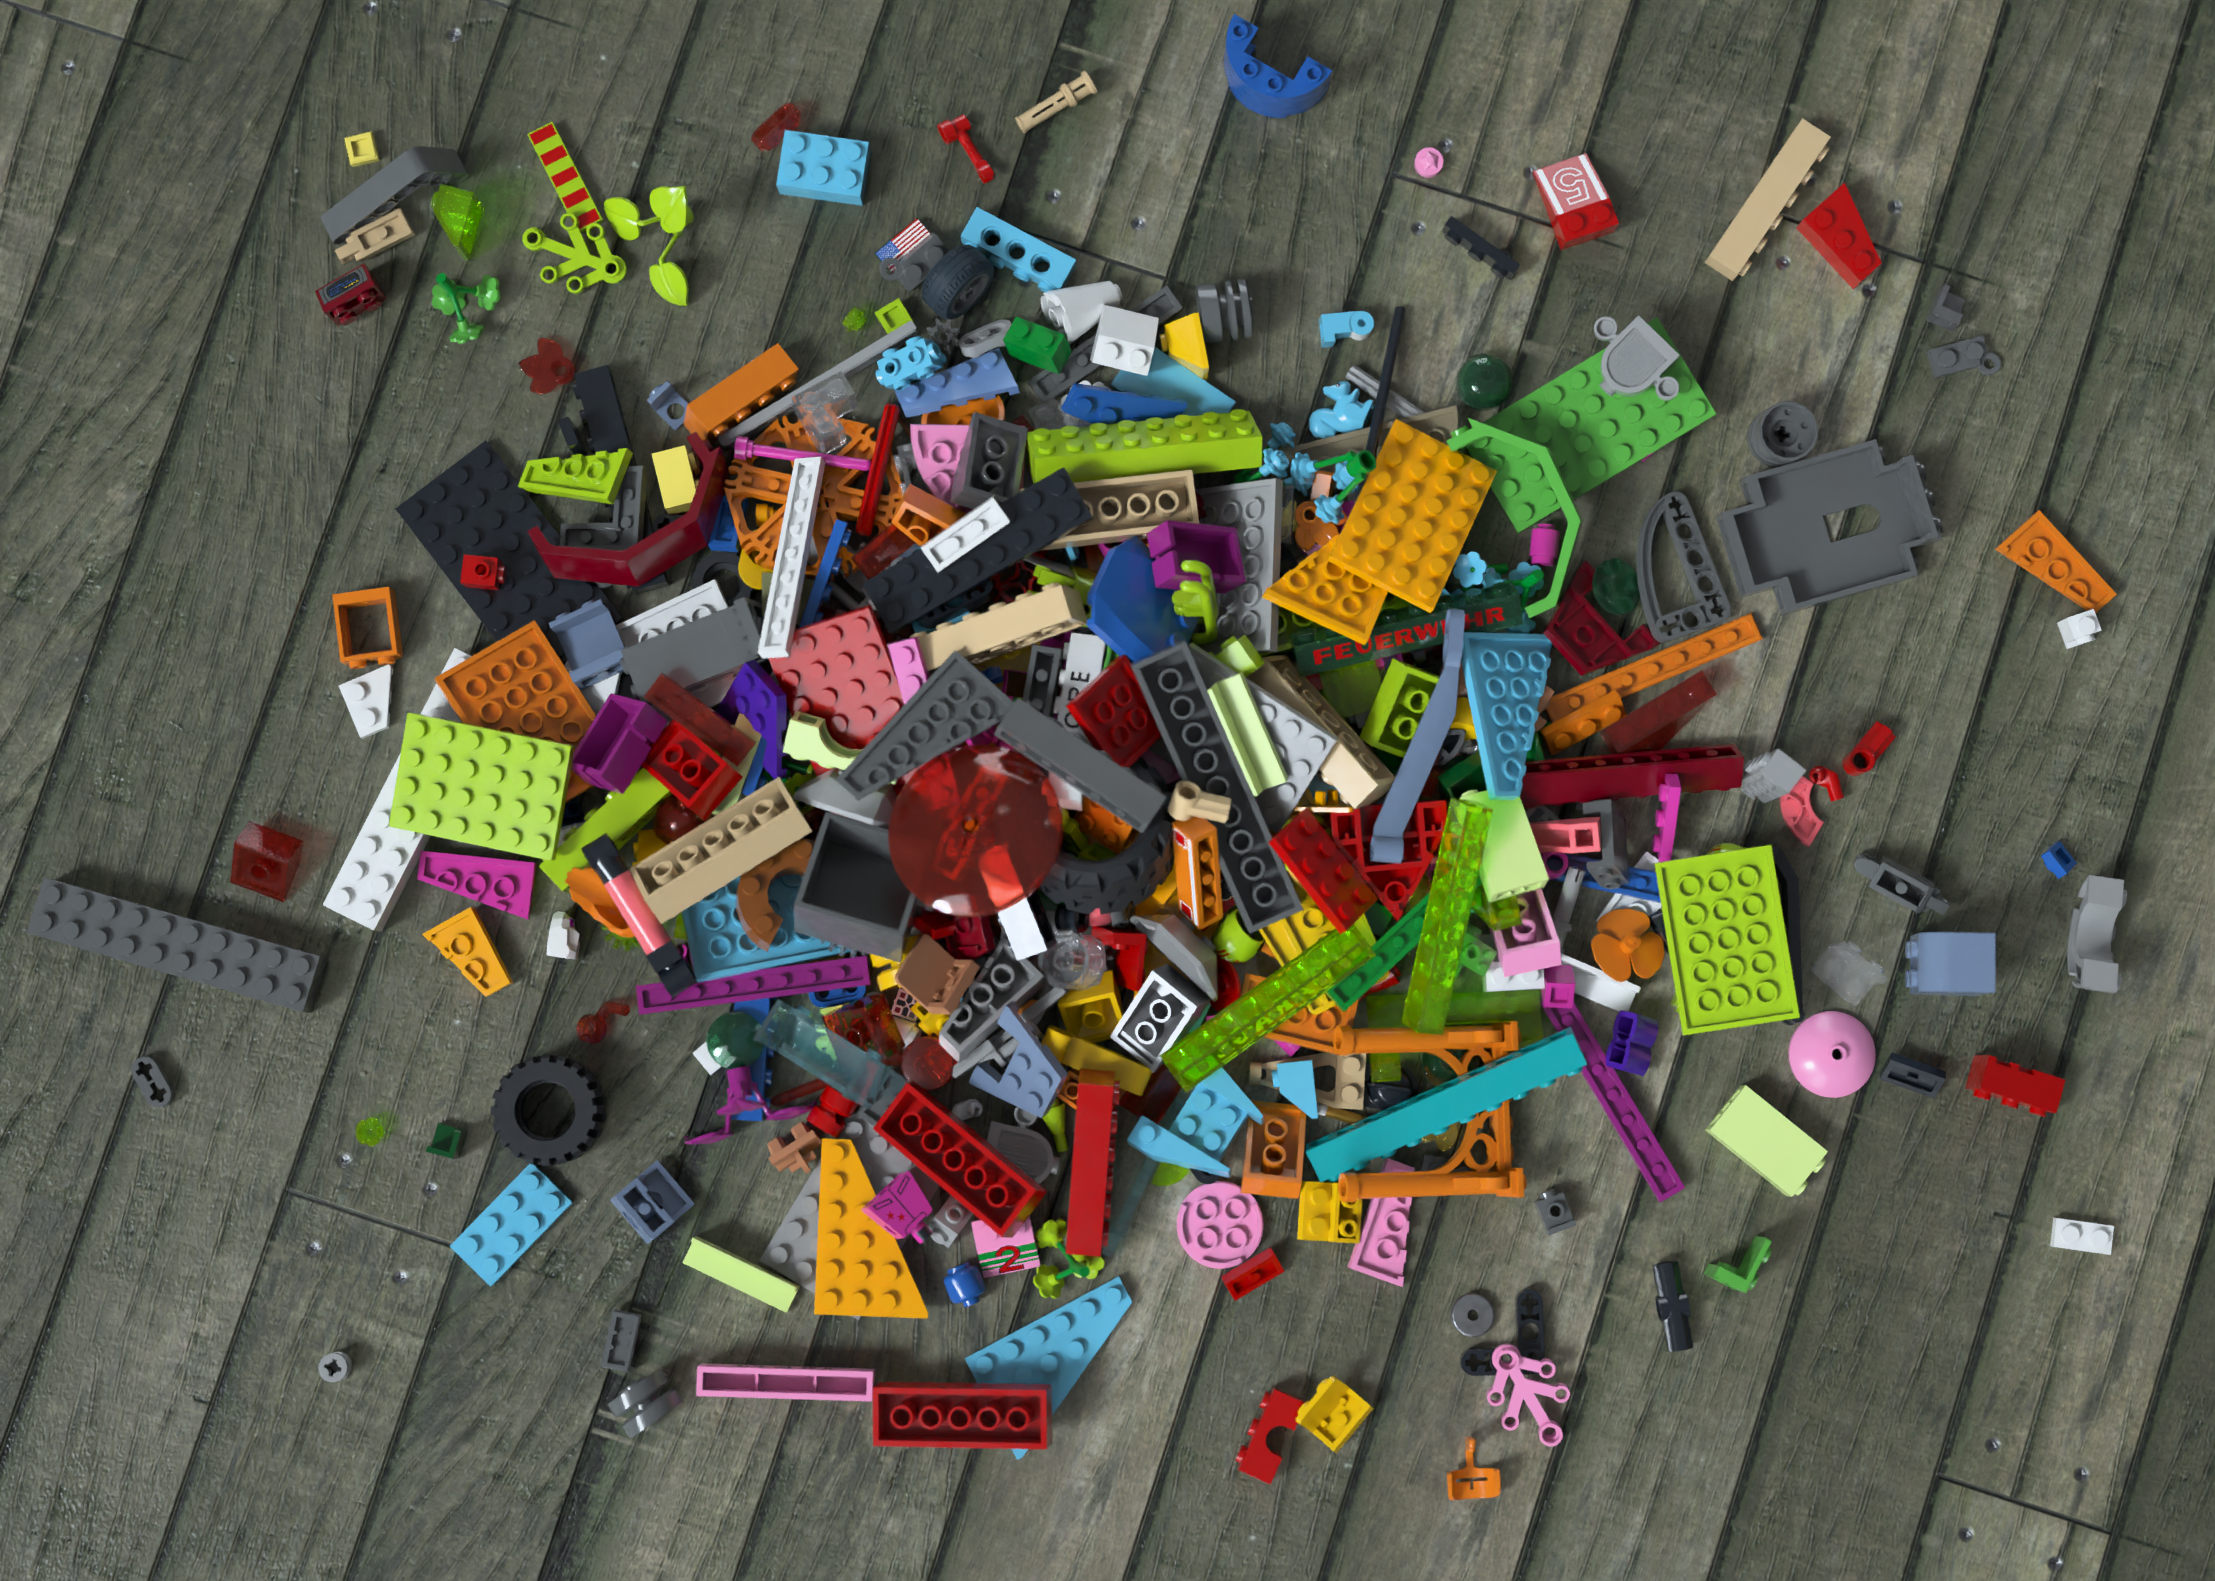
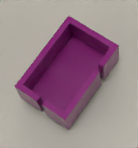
M1167 520L1147 533L1151 558H1156V561L1152 563L1156 588L1181 590L1180 584L1186 580L1202 583L1199 573L1186 572L1181 568L1182 562L1185 560H1195L1209 566L1212 571L1215 592L1218 594H1226L1246 582L1237 528Z
M610 693L576 748L571 771L587 784L624 794L641 764L646 760L647 754L651 749L649 744L651 742L655 743L660 737L668 721L646 702Z

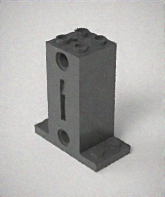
M742 597L733 601L735 604L733 606L621 650L623 658L620 659L624 672L626 675L630 674L634 683L630 687L635 700L646 702L650 706H656L739 673L747 661L756 660L758 664L769 661L768 658H762L758 653L764 623L762 603Z

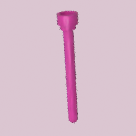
M737 436L735 442L734 458L747 460V457L752 458L753 455L795 461L798 458L822 457L827 466L863 471L870 470L871 462L867 459L755 444V441H751L749 437Z

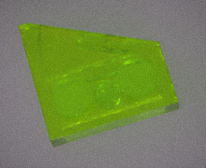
M1481 884L1464 900L1493 931L1523 924L1517 895L1489 903L1483 884Z

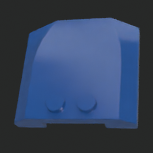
M1137 536L1124 540L1125 542L1108 550L1087 595V604L1092 606L1091 618L1087 619V627L1119 656L1125 654L1130 663L1182 640L1186 641L1188 645L1200 617L1176 615L1172 596L1177 589L1156 588L1152 563L1156 561V558H1151L1150 549Z

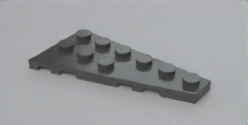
M955 650L835 781L853 798L859 801L1000 723L1014 702Z

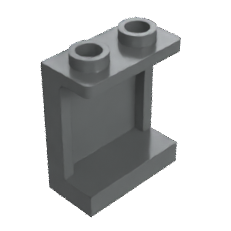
M1611 799L1583 803V814L1586 818L1601 817L1603 858L1600 861L1587 862V870L1597 883L1606 889H1616L1623 884H1629L1626 819Z

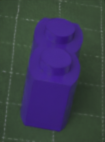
M1621 1010L1614 1022V1038L1606 1052V1066L1644 1076L1651 1061L1650 1048L1657 1038L1658 1020Z

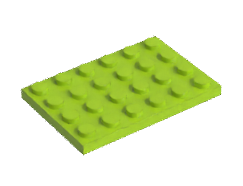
M413 712L407 713L388 827L550 861L556 860L575 746Z
M1771 845L1654 863L1682 1035L1800 1018Z

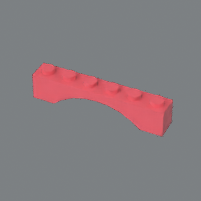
M1601 817L1529 822L1539 852L1582 853L1601 851L1602 849ZM1463 827L1448 828L1444 838L1441 839L1430 864L1458 862L1468 857L1470 846Z

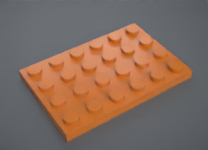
M535 620L435 677V682L462 723L574 745V752L596 718L592 708L579 688L573 683L570 674ZM571 771L566 802L590 789L593 785L587 784Z

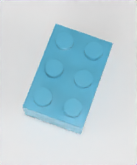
M785 130L776 183L779 194L863 206L871 156L869 142Z

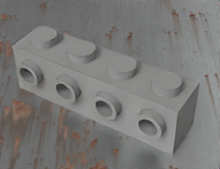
M1779 748L1772 752L1766 751L1763 755L1760 754L1758 757H1754L1752 761L1748 760L1743 766V787L1741 790L1748 797L1754 800L1758 798L1763 803H1767L1788 794L1806 770Z

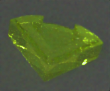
M1160 1162L1151 1184L1157 1186L1173 1185L1182 1180L1189 1170L1179 1165Z

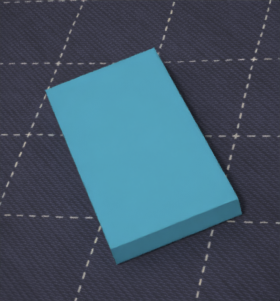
M1154 347L1148 376L1120 370L1111 383V387L1118 392L1130 391L1135 392L1137 395L1162 396L1164 399L1175 400L1176 398L1185 400L1188 405L1182 415L1188 416L1203 415L1206 412L1229 413L1236 401L1156 347Z

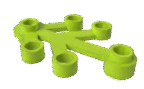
M571 213L564 214L560 219V224L568 231L575 248L547 238L546 234L536 227L527 229L523 234V243L528 249L532 251L546 249L571 259L558 266H546L541 270L540 277L547 284H554L560 277L585 266L597 269L582 278L572 276L567 280V289L573 294H580L585 288L602 280L615 284L622 281L626 275L627 267L624 260L619 256L612 255L604 237L605 230L597 223L590 224L587 227L586 234L591 240L595 241L601 258L590 254L578 227L579 220ZM572 217L574 224L571 227H566V219ZM598 227L600 229L599 236L592 237V229ZM537 234V242L530 243V235ZM610 264L616 265V271L613 274H609L607 271ZM549 270L554 272V277L551 280L545 278V274ZM575 280L580 282L578 290H573L571 287L572 282Z

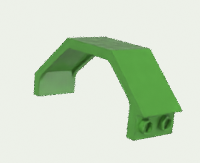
M1468 418L1472 429H1469V426H1464L1451 432L1452 438L1447 440L1450 450L1453 452L1460 451L1485 438L1493 437L1533 453L1538 457L1567 519L1568 526L1551 591L1546 598L1525 607L1529 618L1559 605L1583 519L1550 448Z

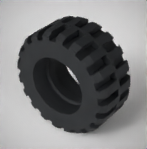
M541 1055L525 1059L522 1063H517L510 1068L511 1071L507 1075H503L499 1081L501 1085L498 1090L494 1091L492 1097L495 1099L494 1107H491V1116L494 1115L495 1123L492 1125L494 1131L499 1133L501 1137L499 1141L503 1147H508L513 1156L522 1158L526 1163L533 1165L552 1166L573 1161L594 1146L593 1142L596 1138L600 1137L603 1131L601 1129L602 1124L606 1122L607 1113H604V1105H607L606 1096L602 1095L601 1089L603 1087L600 1081L593 1077L594 1073L589 1068L582 1066L581 1062L566 1058L565 1056ZM543 1083H556L565 1087L573 1096L576 1107L575 1118L570 1128L563 1134L552 1138L542 1137L532 1132L527 1126L523 1115V1106L528 1093Z

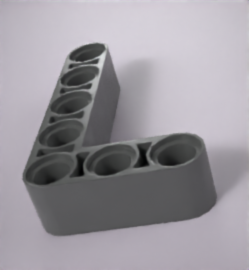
M413 147L402 153L330 208L320 219L333 244H342L347 242L346 238L351 236V232L379 219L422 185L452 187L467 179L468 173L454 149Z

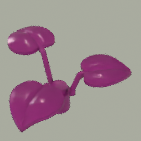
M750 1067L730 1069L727 1071L730 1087L727 1088V1105L716 1111L717 1115H726L725 1126L717 1132L708 1133L695 1139L685 1136L684 1142L689 1145L711 1144L733 1136L734 1132L730 1131L731 1116L739 1114L744 1110L753 1111L763 1108L767 1115L766 1120L782 1121L793 1119L813 1109L814 1105H817V1100L809 1106L791 1107L780 1111L769 1109L758 1090L757 1082H752ZM751 1091H753L759 1102L745 1098L751 1097Z

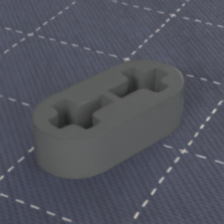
M153 1057L137 1058L132 1064L131 1072L146 1101L154 1107L169 1106L175 1098V1091L162 1066ZM142 1063L152 1065V1068L149 1070L153 1078L152 1080L147 1074L141 1075ZM154 1084L159 1089L166 1090L167 1093L163 1095L164 1101L161 1099L155 1100L154 1096L157 1094V1090Z

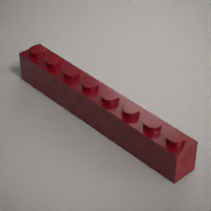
M1735 744L1528 761L1524 764L1527 768L1525 775L1522 777L1523 785L1520 799L1523 807L1533 808L1537 805L1547 804L1559 806L1570 802L1588 803L1593 800L1604 799L1616 801L1627 797L1646 798L1650 795H1659V786L1665 783L1666 773L1678 774L1681 785L1680 793H1701L1707 790L1728 791L1731 788H1741L1744 756Z

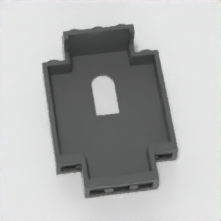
M1875 439L1745 476L1740 481L1747 505L1722 512L1716 517L1740 598L1773 589L1780 614L1783 616L1910 580L1917 576L1919 562L1916 555L1911 553V550L1936 543L1942 539L1941 534H1943L1942 522L1939 517L1935 516L1933 509L1935 506L1934 496L1930 490L1928 491L1924 481L1927 476L1923 464L1919 463L1917 457L1914 458V455L1901 458L1894 464L1884 466L1883 462L1886 460L1882 446H1878ZM1861 505L1873 506L1878 511L1880 522L1875 530L1830 542L1823 516Z

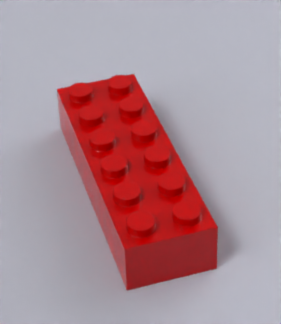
M1080 1069L1066 1254L1101 1257V1247H1107L1109 1221H1103V1219L1110 1218L1111 1193H1106V1191H1112L1113 1165H1108V1162L1114 1163L1116 1138L1110 1137V1134H1116L1118 1109H1112V1106H1118L1120 1081L1114 1080L1115 1071Z
M906 1083L873 1127V1130L1001 1237L1013 1238L1047 1193L1042 1186L918 1084Z
M880 1381L873 1387V1446L1047 1450L1052 1444V1384Z

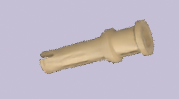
M1084 70L1081 72L1080 77L1069 84L1063 83L1059 88L1060 91L1038 103L1019 117H1016L1015 120L1022 132L1026 133V131L1068 105L1069 107H1075L1079 100L1090 93L1096 94L1097 89L1087 72ZM1081 86H1084L1083 88L1079 89L1078 91L1073 92V91H1075L1076 89L1080 88ZM1050 105H1053L1051 108L1047 109V110L1044 111L1043 113H1041V114H1039L1038 116L1032 118L1034 115L1038 114L1039 112H1041L1042 110L1046 109V108L1049 107Z

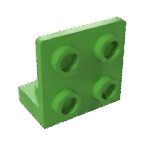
M1755 1236L1739 1269L1718 1262L1717 1265L1708 1263L1703 1274L1734 1290L1746 1293L1748 1289H1753L1759 1278V1274L1756 1272L1761 1262L1766 1263L1772 1252V1248L1769 1247L1772 1240Z

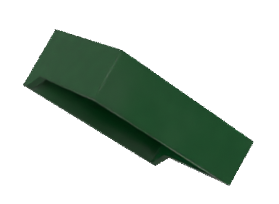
M1479 750L1438 776L1461 823L1456 809V805L1460 797H1462L1461 795L1470 790H1478V792L1487 790Z

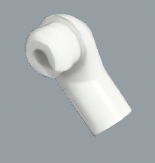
M968 1099L955 1104L951 1112L964 1121L980 1116L983 1107L978 1100Z

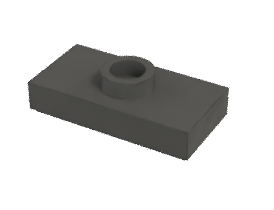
M889 1067L856 1114L872 1126H875L905 1084L913 1082L892 1067Z
M613 1309L601 1363L602 1368L627 1373L631 1372L642 1314Z

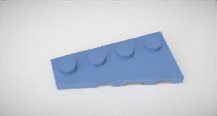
M998 347L984 353L980 357L972 358L939 372L930 378L913 383L902 391H895V394L906 418L940 411L943 406L955 404L958 407L967 405L968 400L984 397V400L996 398V394L1009 392L1010 395L1020 392Z

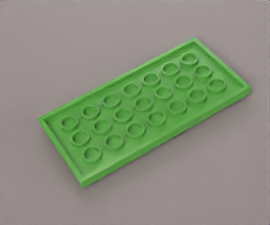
M1658 317L1648 322L1647 324L1680 355ZM1603 349L1482 423L1550 448L1567 487L1575 500L1716 416V412L1681 355L1679 360L1662 376L1672 377L1679 384L1678 394L1673 400L1663 401L1658 398L1654 385L1646 392L1637 396L1625 397L1615 393L1610 397L1599 386L1603 381L1601 376V360L1605 351ZM1493 437L1485 438L1466 447L1473 459L1497 471L1490 488L1518 534L1561 508L1538 457L1533 453Z

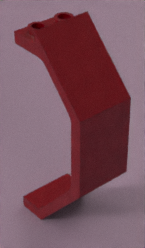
M697 432L686 437L702 470L689 511L626 550L554 546L546 540L538 526L527 531L553 577L639 587L706 547L725 492V479L729 480L730 477L729 468L721 448L718 447L714 450L708 439L701 440Z

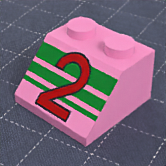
M1031 1216L1027 1218L1013 1238L999 1236L980 1219L971 1222L984 1278L1040 1266Z

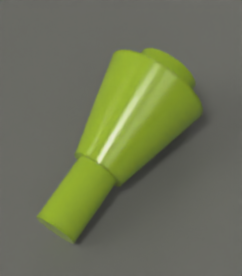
M1056 1097L1049 1113L1042 1119L1054 1137L1057 1151L1063 1152L1069 1149L1064 1133L1065 1102L1059 1101Z

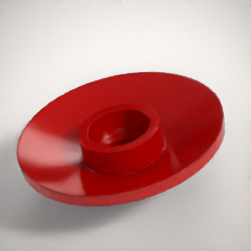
M1217 956L1218 999L1215 1002L1211 1000L1209 1003L1215 1010L1226 1013L1233 1011L1237 1007L1241 996V985L1237 971L1232 963Z

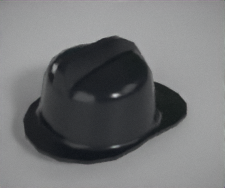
M1378 1062L1366 1063L1363 1106L1384 1110L1418 1095L1416 1077L1407 1068Z

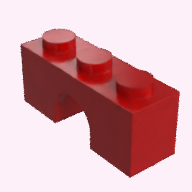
M1272 1387L1271 1392L1265 1391L1259 1407L1263 1409L1259 1419L1253 1418L1247 1434L1251 1435L1247 1446L1241 1445L1235 1461L1239 1462L1237 1466L1239 1471L1271 1485L1282 1456L1267 1447L1266 1436L1276 1426H1285L1295 1431L1298 1424L1296 1421L1298 1411L1305 1401L1275 1387Z

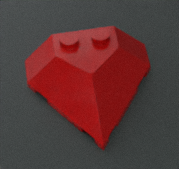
M1446 800L1417 801L1403 832L1404 849L1400 864L1373 862L1370 860L1373 827L1383 803L1353 808V812H1330L1332 840L1397 921H1399L1410 896L1413 895L1430 864L1437 846L1448 831Z

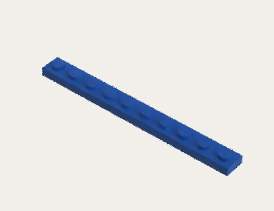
M837 519L835 521L799 628L822 621L824 613L820 612L823 601L828 602L833 590V586L829 585L832 575H837L843 560L839 558L842 546L847 548L852 535V531L848 530L850 525ZM786 703V710L790 712L788 705ZM762 735L741 793L747 796L765 786L767 777L763 776L765 768L762 766L767 741Z

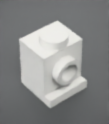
M2094 609L2057 622L2066 649L2095 640L2093 634L2101 631Z

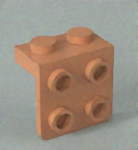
M921 934L894 978L897 984L931 1014H952L959 1007L960 999L966 989L974 982L975 974L980 967L973 960H955L929 935Z

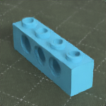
M976 207L961 234L962 244L974 246L983 255L987 256L994 266L1001 269L1005 266L1013 270V275L1020 280L1028 282L1030 279L1039 284L1038 288L1043 292L1065 288L1076 268V259ZM995 235L1000 238V242L995 246H989L985 243L986 238ZM1019 248L1025 252V255L1021 259H1013L1009 255L1013 249ZM1038 262H1046L1050 266L1043 273L1036 271L1034 267Z

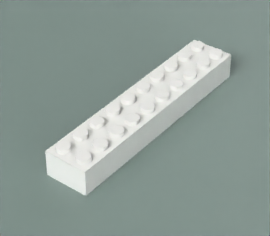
M454 648L442 673L472 656ZM436 683L421 714L461 722ZM400 755L323 903V906L379 932H382L420 858V852L424 850L431 836L388 827Z

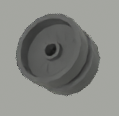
M662 1368L646 1378L644 1376L622 1390V1394L607 1404L615 1417H621L631 1409L635 1412L633 1416L622 1424V1428L629 1439L684 1402L676 1389H670L662 1396H657L656 1392L665 1387L669 1382V1378Z

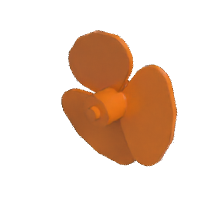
M1628 908L1613 910L1600 917L1596 925L1600 934L1593 937L1591 948L1595 961L1606 975L1617 982H1625L1631 975L1630 959L1634 972L1641 978H1650L1661 968L1665 956L1663 940L1654 932L1642 935L1650 926V919L1645 913Z

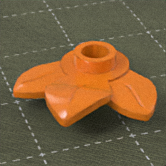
M1306 501L1301 503L1296 508L1294 514L1298 525L1295 531L1297 545L1304 552H1307L1315 543L1323 547L1330 539L1339 535L1336 526L1347 521V515L1343 510L1344 518L1338 524L1333 522L1325 523L1316 516L1317 506L1315 502ZM1305 511H1312L1314 519L1307 520L1304 515Z

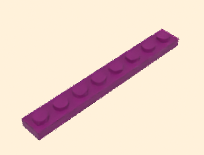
M867 956L761 969L740 975L699 982L673 998L667 992L662 982L637 985L636 993L639 1015L866 986L871 985L868 958Z
M1541 1001L1539 1004L1556 1032L1569 1027L1572 1028L1587 1062V1065L1583 1066L1581 1074L1658 1202L1661 1203L1684 1189L1685 1186L1613 1068L1606 1066V1055L1574 1002L1573 1008L1544 1007L1543 1001Z

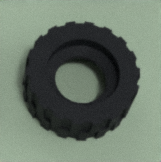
M715 551L711 555L702 558L703 560L696 565L695 573L692 575V589L710 582L712 576L717 571L727 569L734 572L738 578V588L735 593L725 597L728 607L735 605L733 601L742 597L754 598L755 589L746 585L739 575L738 564L740 556L737 553Z

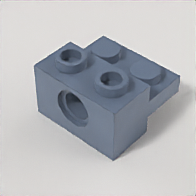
M658 1160L610 1200L646 1244L653 1241L694 1205L692 1200ZM647 1192H648V1193L650 1194V1196L656 1201V1203L661 1207V1210H660V1208L655 1204V1202L649 1197V1195L647 1194Z

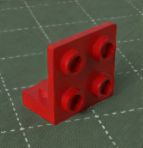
M1113 926L1092 927V937L1100 939L1102 945H1109L1116 949L1114 977L1117 985L1133 991H1140L1146 975L1143 967L1144 955L1148 951L1146 934L1127 927L1122 929H1115Z

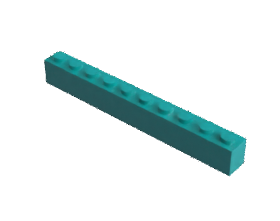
M1566 1028L1518 1051L1306 1144V1154L1320 1182L1328 1180V1182L1336 1181L1339 1179L1340 1174L1352 1168L1354 1170L1363 1169L1370 1164V1160L1379 1156L1381 1159L1388 1158L1397 1152V1148L1407 1145V1147L1415 1146L1423 1141L1422 1137L1431 1133L1434 1135L1442 1134L1450 1129L1449 1125L1458 1121L1461 1124L1467 1123L1483 1110H1487V1112L1494 1111L1503 1105L1502 1102L1510 1098L1518 1100L1527 1096L1530 1093L1529 1090L1535 1087L1546 1088L1554 1084L1556 1078L1562 1075L1573 1076L1583 1070V1066L1587 1065L1586 1058L1572 1028Z

